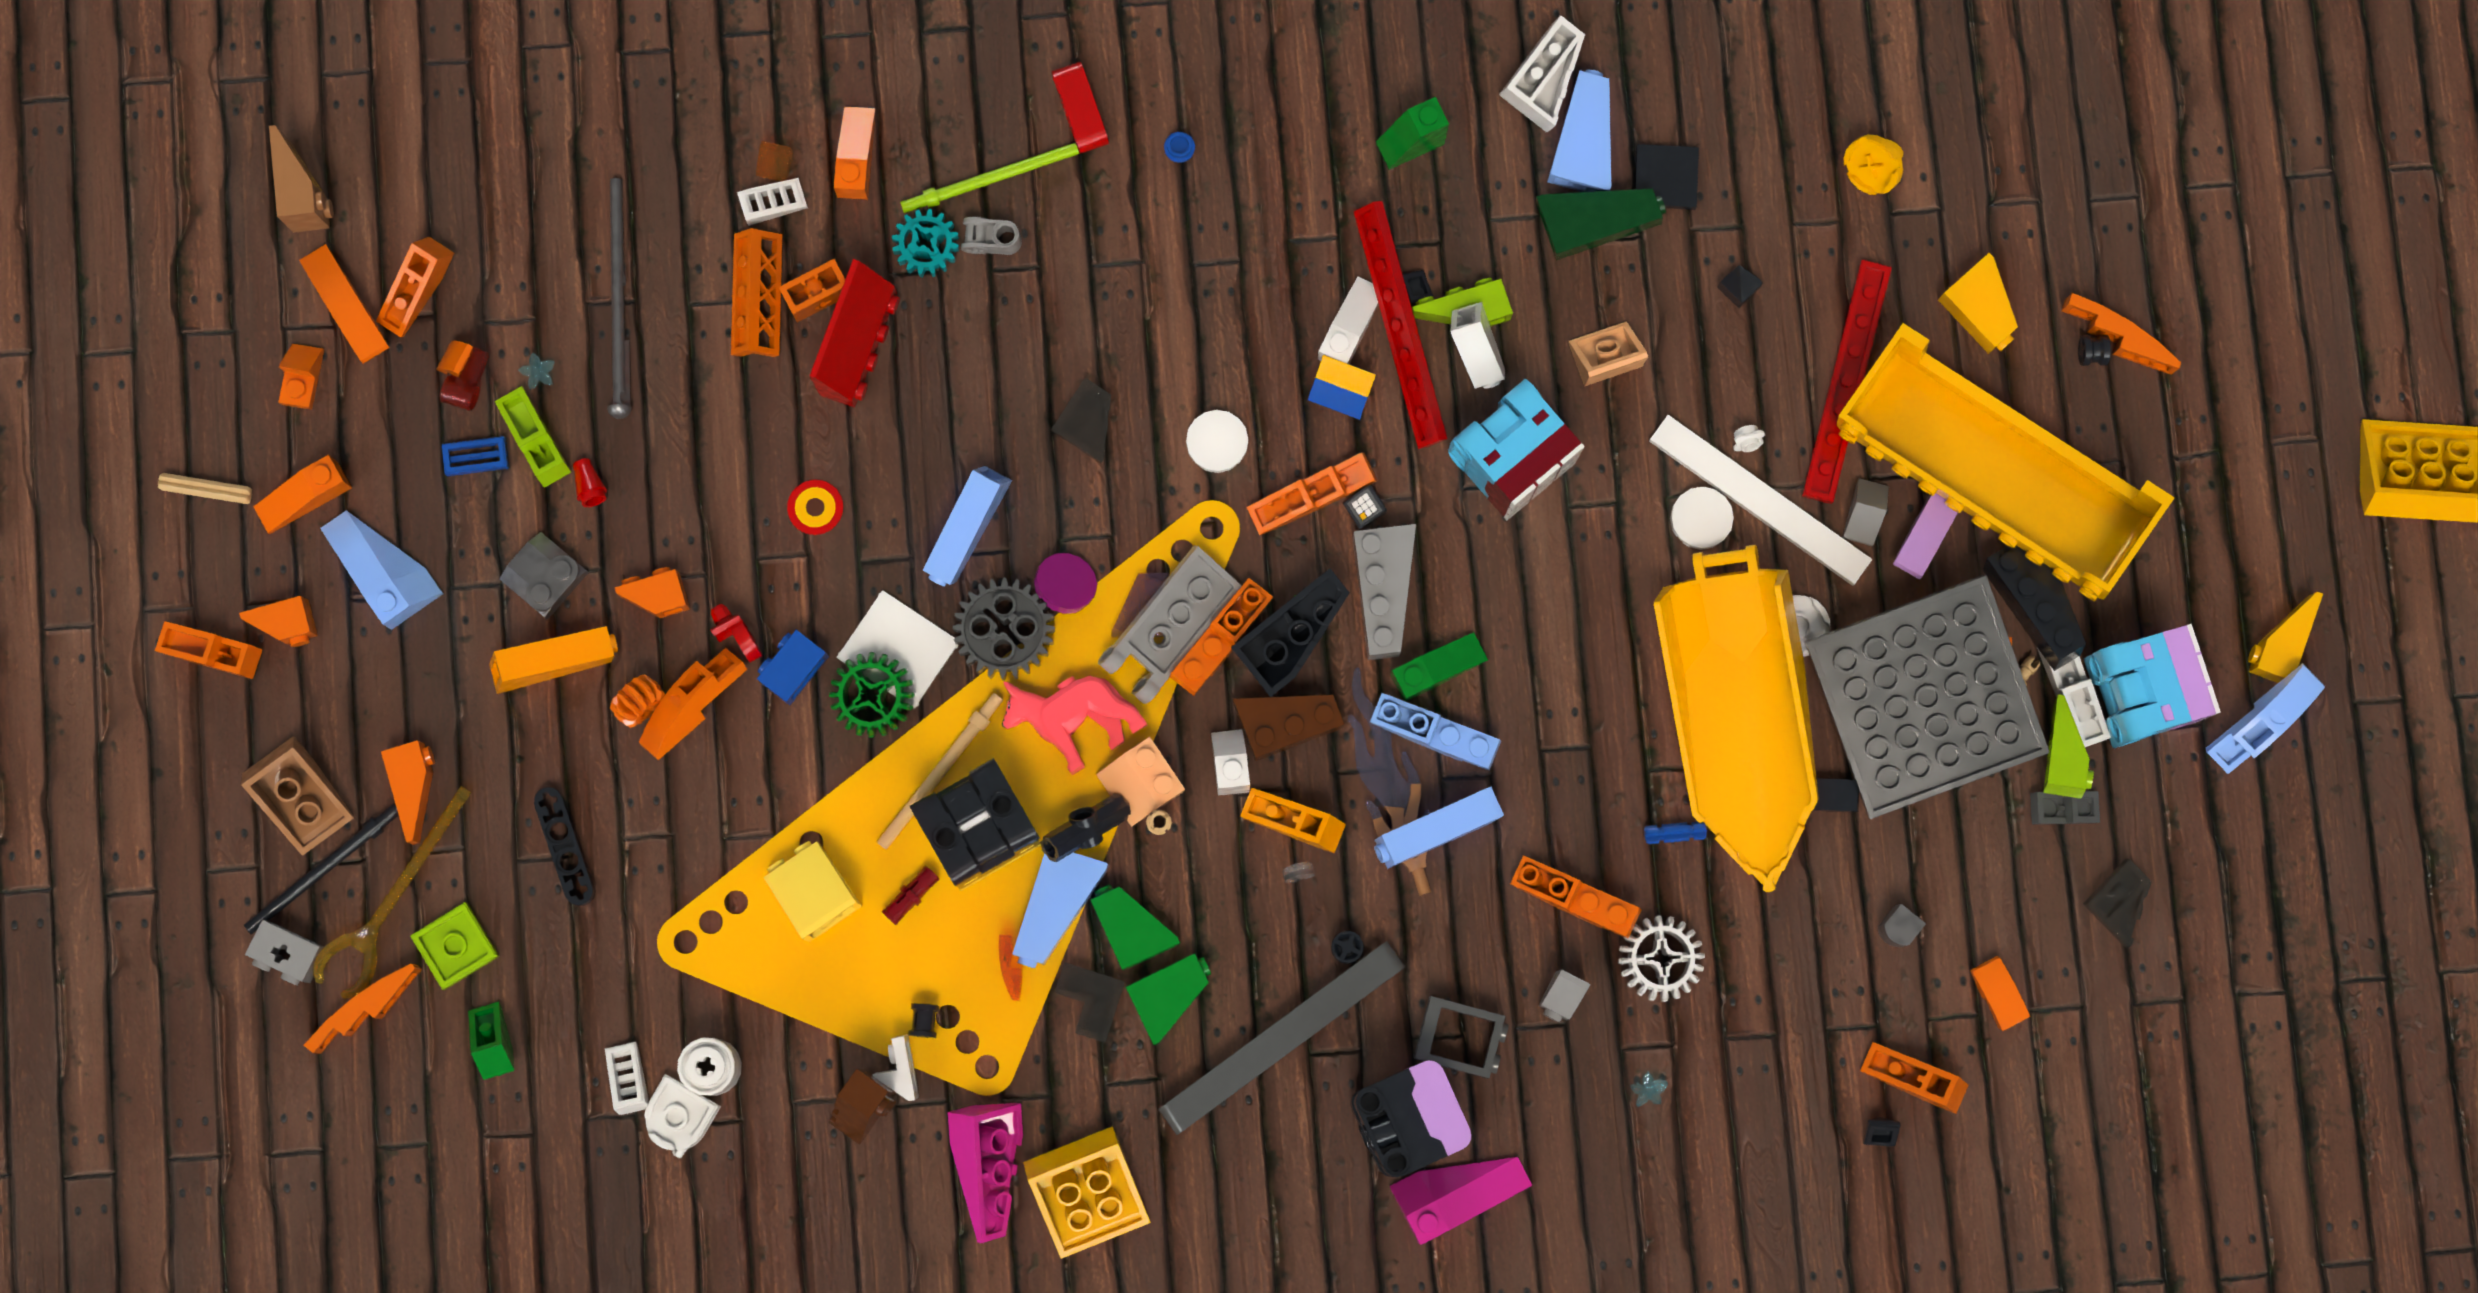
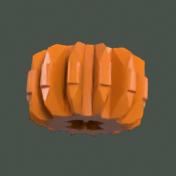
M645 674L633 678L631 682L625 684L618 691V694L612 698L610 709L620 722L632 728L650 718L665 696V693L655 680Z

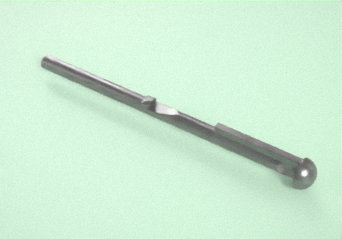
M613 178L610 179L613 405L607 406V410L613 418L623 419L631 412L629 340H625L623 286L626 285L623 260L622 179Z

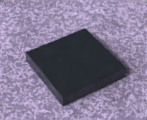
M1637 144L1635 189H1653L1656 197H1662L1667 209L1696 210L1699 147Z

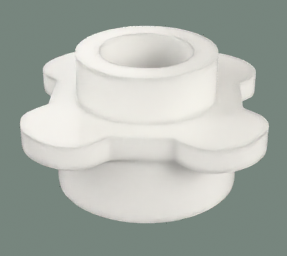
M1747 425L1739 428L1734 433V440L1736 442L1733 446L1734 451L1752 452L1757 450L1764 443L1762 439L1765 436L1764 431L1759 430L1756 425Z

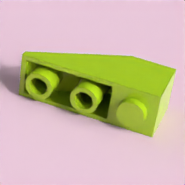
M1492 278L1482 279L1475 283V287L1463 290V287L1451 289L1442 298L1434 300V297L1430 296L1420 299L1416 302V306L1412 307L1415 319L1450 325L1453 310L1479 302L1483 304L1490 327L1510 321L1513 315L1502 279L1493 281Z

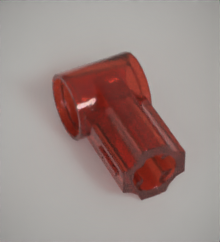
M473 347V351L459 378L451 374V376L448 375L444 380L440 391V402L472 411L479 398V383L490 355Z

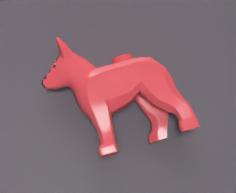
M1072 676L1057 686L1060 691L1049 698L1020 690L1016 686L1004 682V686L1011 696L1007 702L1002 727L1010 729L1022 722H1029L1045 741L1052 743L1061 751L1068 762L1067 769L1071 775L1085 768L1071 736L1087 716L1107 730L1110 737L1108 746L1111 750L1125 742L1120 719L1126 720L1133 734L1148 726L1138 709L1125 700L1113 685L1103 678L1087 676L1075 680Z

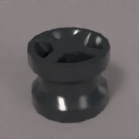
M2081 335L2078 344L2080 365L2088 366L2091 363H2098L2100 366H2107L2111 354L2109 336L2099 335L2097 338H2091L2089 335Z
M1341 932L1332 941V955L1340 963H1353L1362 955L1363 941L1355 932Z

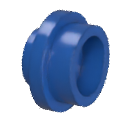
M1175 132L1167 137L1164 143V151L1171 161L1183 163L1193 156L1195 143L1187 133Z

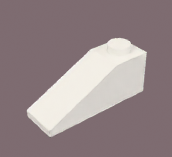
M1357 276L1318 351V360L1321 361L1323 355L1350 365L1379 305L1373 283Z

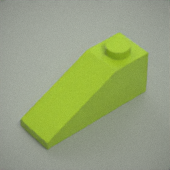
M2058 694L2053 704L2048 746L2050 753L2047 754L2043 793L2081 799L2086 789H2091L2094 771L2088 770L2090 759L2064 695Z

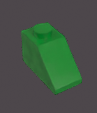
M496 1002L469 1010L470 1050L483 1080L515 1071L513 1047L500 1003Z

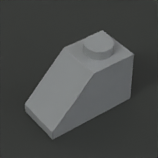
M1561 969L1555 972L1538 1006L1545 1009L1543 1012L1544 1016L1560 1023L1561 1019L1570 1020L1590 984Z

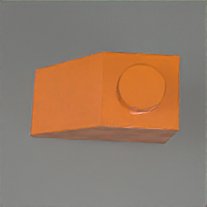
M302 596L239 613L240 618L287 645L290 644L291 647L308 644L310 642L309 638L318 636L309 600Z

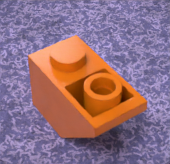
M670 567L652 571V576L640 579V576L624 579L621 581V586L615 587L616 594L622 599L658 618L690 610L680 573L676 569L671 570Z

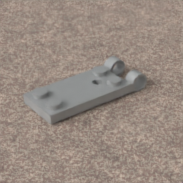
M1194 545L1118 640L1103 652L1098 660V664L1109 674H1113L1123 665L1126 658L1131 655L1149 671L1147 675L1136 683L1132 694L1143 704L1149 703L1168 680L1171 672L1206 632L1212 621L1242 585L1199 546ZM1158 632H1161L1164 636L1160 644H1156L1154 641V635Z

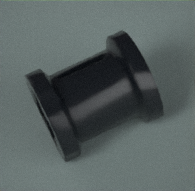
M911 1003L913 1020L912 1030L908 1031V1036L937 1038V1033L934 1032L935 1015L939 1011V1006Z

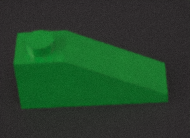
M1473 632L1393 669L1390 676L1403 701L1407 702L1487 662L1488 658Z

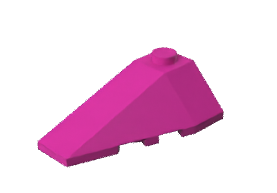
M1511 1157L1418 1171L1389 1187L1418 1244L1422 1245L1531 1187L1532 1184L1519 1158Z

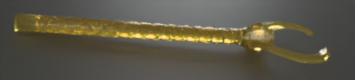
M460 786L439 820H437L429 832V835L424 839L412 860L407 864L405 870H403L388 895H386L378 907V910L373 914L371 920L355 932L334 939L319 952L313 965V976L316 983H323V970L330 958L340 950L352 946L364 953L363 970L357 983L351 988L343 990L340 995L343 999L352 998L369 986L377 965L376 939L379 928L403 895L404 890L407 889L420 870L421 865L424 864L437 842L441 839L449 824L458 814L459 809H461L470 796V791Z

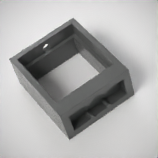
M1430 996L1413 1059L1423 1062L1435 1061L1441 1067L1489 1079L1491 1073H1497L1501 1055L1496 1054L1498 1043L1505 1042L1509 1024L1504 1023V1015ZM1441 1008L1494 1022L1482 1068L1429 1054Z

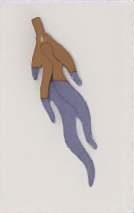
M1356 668L1352 680L1353 699L1370 726L1375 747L1373 758L1367 751L1362 725L1353 715H1349L1347 720L1354 729L1356 767L1361 780L1383 805L1392 822L1390 829L1385 824L1379 809L1370 800L1365 802L1378 838L1383 834L1417 820L1421 799V783L1407 753L1402 752L1401 761L1408 776V781H1405L1398 771L1393 757L1391 732L1370 722L1375 707L1364 694L1361 686V670ZM1425 810L1423 817L1430 814V811ZM1427 852L1402 862L1408 872H1412L1419 896L1431 893L1424 868H1426Z

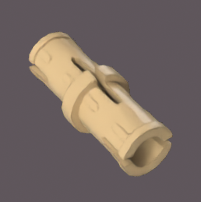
M1154 810L1153 814H1149L1147 817V828L1153 834L1163 835L1166 833L1165 830H1169L1171 827V817L1163 810ZM1155 817L1164 819V826L1162 828L1154 826L1153 820Z

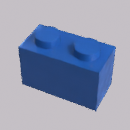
M795 630L793 634L787 633L779 642L777 648L780 650L773 659L768 657L758 669L760 675L757 680L788 705L793 703L829 658L824 650L798 630Z

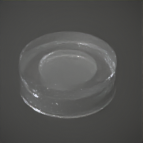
M1311 862L1293 864L1282 871L1285 883L1303 881L1316 875L1313 863Z

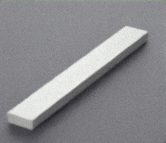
M1666 416L1650 438V443L1852 586L1855 585L1872 561L1869 556L1671 416Z

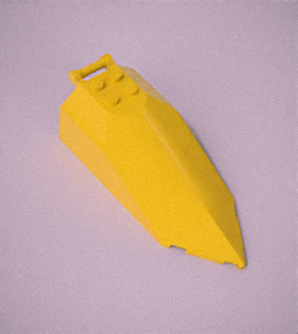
M1756 545L1746 546L1743 550L1704 555L1703 552L1693 553V566L1696 578L1663 587L1654 601L1692 816L1699 823L1704 822L1716 835L1714 839L1748 875H1754L1763 885L1765 892H1772L1775 890L1776 883L1782 871L1785 870L1805 828L1804 825L1819 799L1804 658L1788 570L1761 569ZM1747 562L1748 570L1709 576H1707L1706 567Z

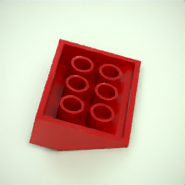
M856 259L852 260L810 373V378L820 396L854 408L858 400L862 401L868 387V383H865L868 371L873 372L879 356L875 354L879 342H885L889 331V326L886 325L889 314H895L900 301V297L897 296V291L893 284Z

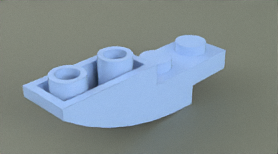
M2302 663L2253 703L2255 708L2207 746L2206 752L2229 774L2250 756L2253 758L2257 757L2281 736L2325 688L2324 684Z
M1381 693L1370 720L1372 724L1453 759L1461 762L1463 760L1489 771L1501 743V740L1450 721L1437 713Z

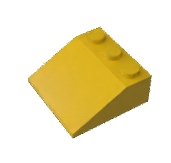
M1113 1126L1023 1162L1027 1180L1061 1259L1151 1223Z

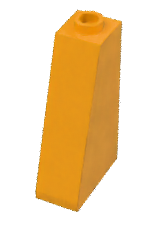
M607 626L494 651L489 666L496 693L500 694L611 663L614 653L618 652L614 634L609 635Z

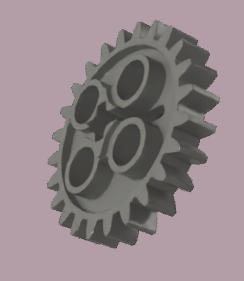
M1003 578L1001 586H996L994 580L990 579V588L987 590L983 585L978 584L980 594L975 595L969 591L968 596L971 602L960 601L959 603L965 612L955 613L954 615L961 622V624L954 625L952 628L954 632L961 633L960 636L954 639L955 644H964L958 651L960 656L970 654L966 664L971 666L977 662L976 672L978 674L987 668L990 679L994 677L996 672H1000L1002 681H1005L1007 672H1012L1014 678L1018 679L1019 669H1023L1025 673L1030 674L1028 665L1033 663L1038 667L1041 666L1037 656L1048 657L1049 654L1044 645L1054 644L1053 640L1047 636V634L1055 632L1054 626L1046 624L1054 620L1053 614H1044L1049 608L1046 606L1047 603L1039 604L1038 602L1041 599L1036 593L1032 596L1030 595L1032 590L1030 584L1021 590L1018 579L1015 580L1012 587L1008 586L1006 578ZM1004 600L1010 601L1013 604V608L1009 613L1000 614L996 611L998 603ZM985 609H989L1002 625L1007 626L1010 624L1011 634L1024 645L1023 649H1019L1006 633L1001 632L999 634L1000 631L997 624L984 613ZM980 622L988 623L990 625L989 632L983 636L976 635L973 632L976 624ZM1026 622L1032 623L1035 629L1031 635L1022 636L1018 633V628L1021 624ZM1001 644H1008L1012 647L1011 654L1006 658H1000L995 655L997 647Z

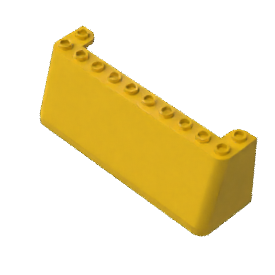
M1902 323L1839 414L1837 427L1840 429V432L1838 434L1851 444L1857 441L1865 446V452L1875 460L1881 461L1883 458L1893 465L1891 469L1901 477L1907 479L1908 476H1911L1920 482L1918 487L1927 494L1934 496L1937 493L1946 499L1945 505L1953 511L1961 513L1963 510L1973 517L1971 521L1985 531L1990 528L2000 534L1998 539L2011 548L2015 546L2020 547L2027 552L2025 557L2039 566L2042 563L2053 569L2052 574L2062 582L2069 583V581H2072L2081 587L2079 592L2092 601H2095L2097 598L2104 600L2175 497L2149 480L2145 482L2140 490L2136 489L1928 355L1926 351L1930 340Z

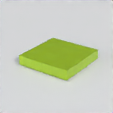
M467 902L462 903L410 936L442 990L448 989L500 957Z

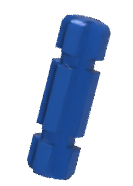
M1698 821L1691 822V825H1687V822L1662 824L1660 828L1657 825H1650L1644 828V838L1647 844H1659L1660 840H1663L1664 843L1689 841V838L1704 840L1707 836L1705 823H1699Z

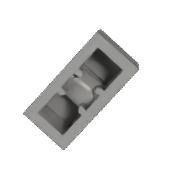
M262 920L245 955L254 959L252 965L267 972L274 968L282 972L281 979L298 986L300 981L311 983L328 948L273 922ZM281 949L286 950L290 954L288 960L283 959L284 957L279 954Z

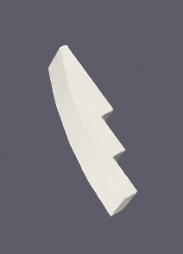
M2038 649L2056 697L2058 694L2065 696L2084 746L2088 747L2110 739V733L2092 680L2086 677L2080 656L2054 671Z

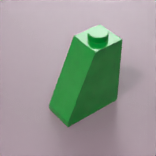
M1431 98L1407 109L1376 141V145L1388 170L1445 144L1449 123L1437 98Z
M1110 884L1094 892L1096 897L1091 899V903L1122 971L1180 945V941L1174 933L1122 888L1117 887L1113 889Z
M1194 953L1126 987L1154 1046L1163 1040L1209 984L1206 977L1211 975V972L1204 957L1197 959Z

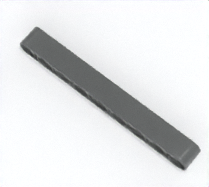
M1386 941L1159 1108V1112L1176 1135L1180 1134L1406 966Z

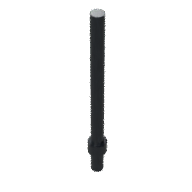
M393 803L376 818L371 817L362 824L363 828L247 921L244 924L246 930L253 934L257 931L262 920L269 921L370 838L375 839L384 832L383 828L399 816L396 804Z

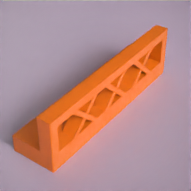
M753 228L734 234L731 355L742 357L753 353L770 357L779 356L781 291L779 287L781 286L782 234ZM762 239L772 241V254L768 258L761 249ZM764 268L771 276V284L767 288L760 280L761 271ZM763 299L770 306V315L767 318L760 311V302ZM763 329L769 336V348L759 346V333Z

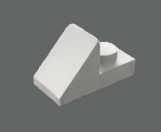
M908 1034L896 1036L891 1039L892 1044L888 1045V1054L891 1064L896 1063L897 1069L877 1072L872 1076L906 1100H916L919 1098L909 1036Z

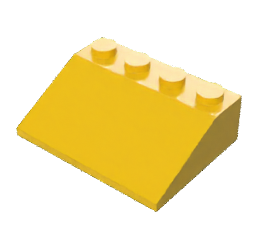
M2362 419L2360 426V495L2364 515L2478 523V427Z

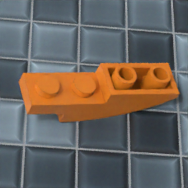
M1248 578L1212 621L1206 632L1171 672L1169 677L1195 696L1233 651L1231 647L1249 631L1271 602L1273 596Z
M726 648L705 666L696 661L681 675L662 698L642 733L639 741L640 745L653 757L660 760L706 719L701 710L747 670L743 661Z
M1524 855L1510 883L1512 886L1562 911L1625 938H1629L1641 913L1640 907L1582 883L1577 878Z

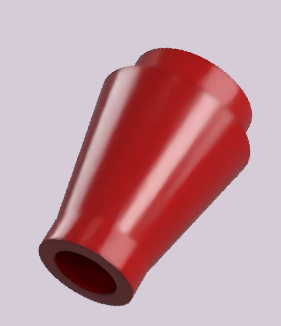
M585 458L574 462L572 466L575 474L577 500L582 503L583 507H594L605 502L607 499L605 495L607 489L592 466L591 460Z

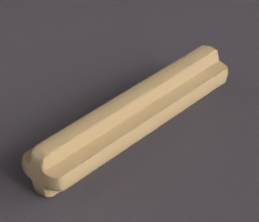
M161 473L159 476L158 488L162 491L249 504L252 499V489L248 486Z

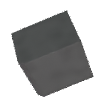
M1898 904L1892 908L1880 923L1878 932L1883 941L1888 945L1904 947L1910 945L1926 923L1903 904Z

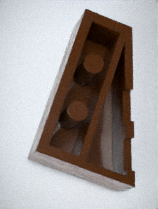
M1333 695L1233 699V706L1255 762L1338 731L1344 727L1342 716Z
M856 1069L837 1095L834 1104L835 1109L832 1111L829 1123L860 1145L880 1116L886 1117L897 1103L893 1098L896 1092L874 1078L867 1070Z

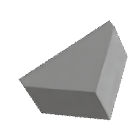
M1861 478L1857 479L1842 538L1869 546L1874 545L1887 512L1889 486Z

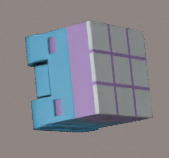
M2192 624L2131 642L2118 643L2100 649L2083 658L2089 678L2092 680L2093 685L2099 686L2109 716L2106 724L2110 733L2112 748L2131 744L2149 736L2190 725L2221 713Z

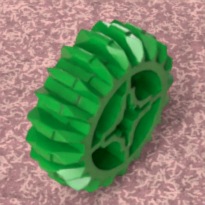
M875 652L869 653L868 662H866L863 654H858L856 657L858 665L850 659L846 660L845 663L849 671L847 672L842 668H838L836 671L838 675L843 677L842 681L834 679L831 681L833 686L839 687L838 692H829V697L839 699L838 703L831 705V709H842L843 712L836 717L837 721H843L848 718L849 720L845 725L847 730H851L857 724L856 735L858 736L864 734L866 727L870 738L876 736L877 728L882 736L888 735L887 724L891 729L898 730L899 726L895 719L898 718L903 722L907 721L908 717L901 712L902 709L913 710V705L905 703L906 698H915L914 692L905 691V687H910L914 684L913 680L902 681L901 678L907 675L908 670L903 668L896 672L895 670L900 662L894 659L887 665L888 655L882 654L878 662ZM876 668L885 672L889 677L874 684L862 672ZM853 679H855L859 694L850 705L848 698L849 687ZM895 685L896 701L892 710L889 711V706L886 703V694ZM868 688L879 689V695H875L878 697L876 702L872 700L865 701L866 695H868L866 693ZM870 706L881 715L882 719L870 722L860 718L855 713L860 709L863 710Z

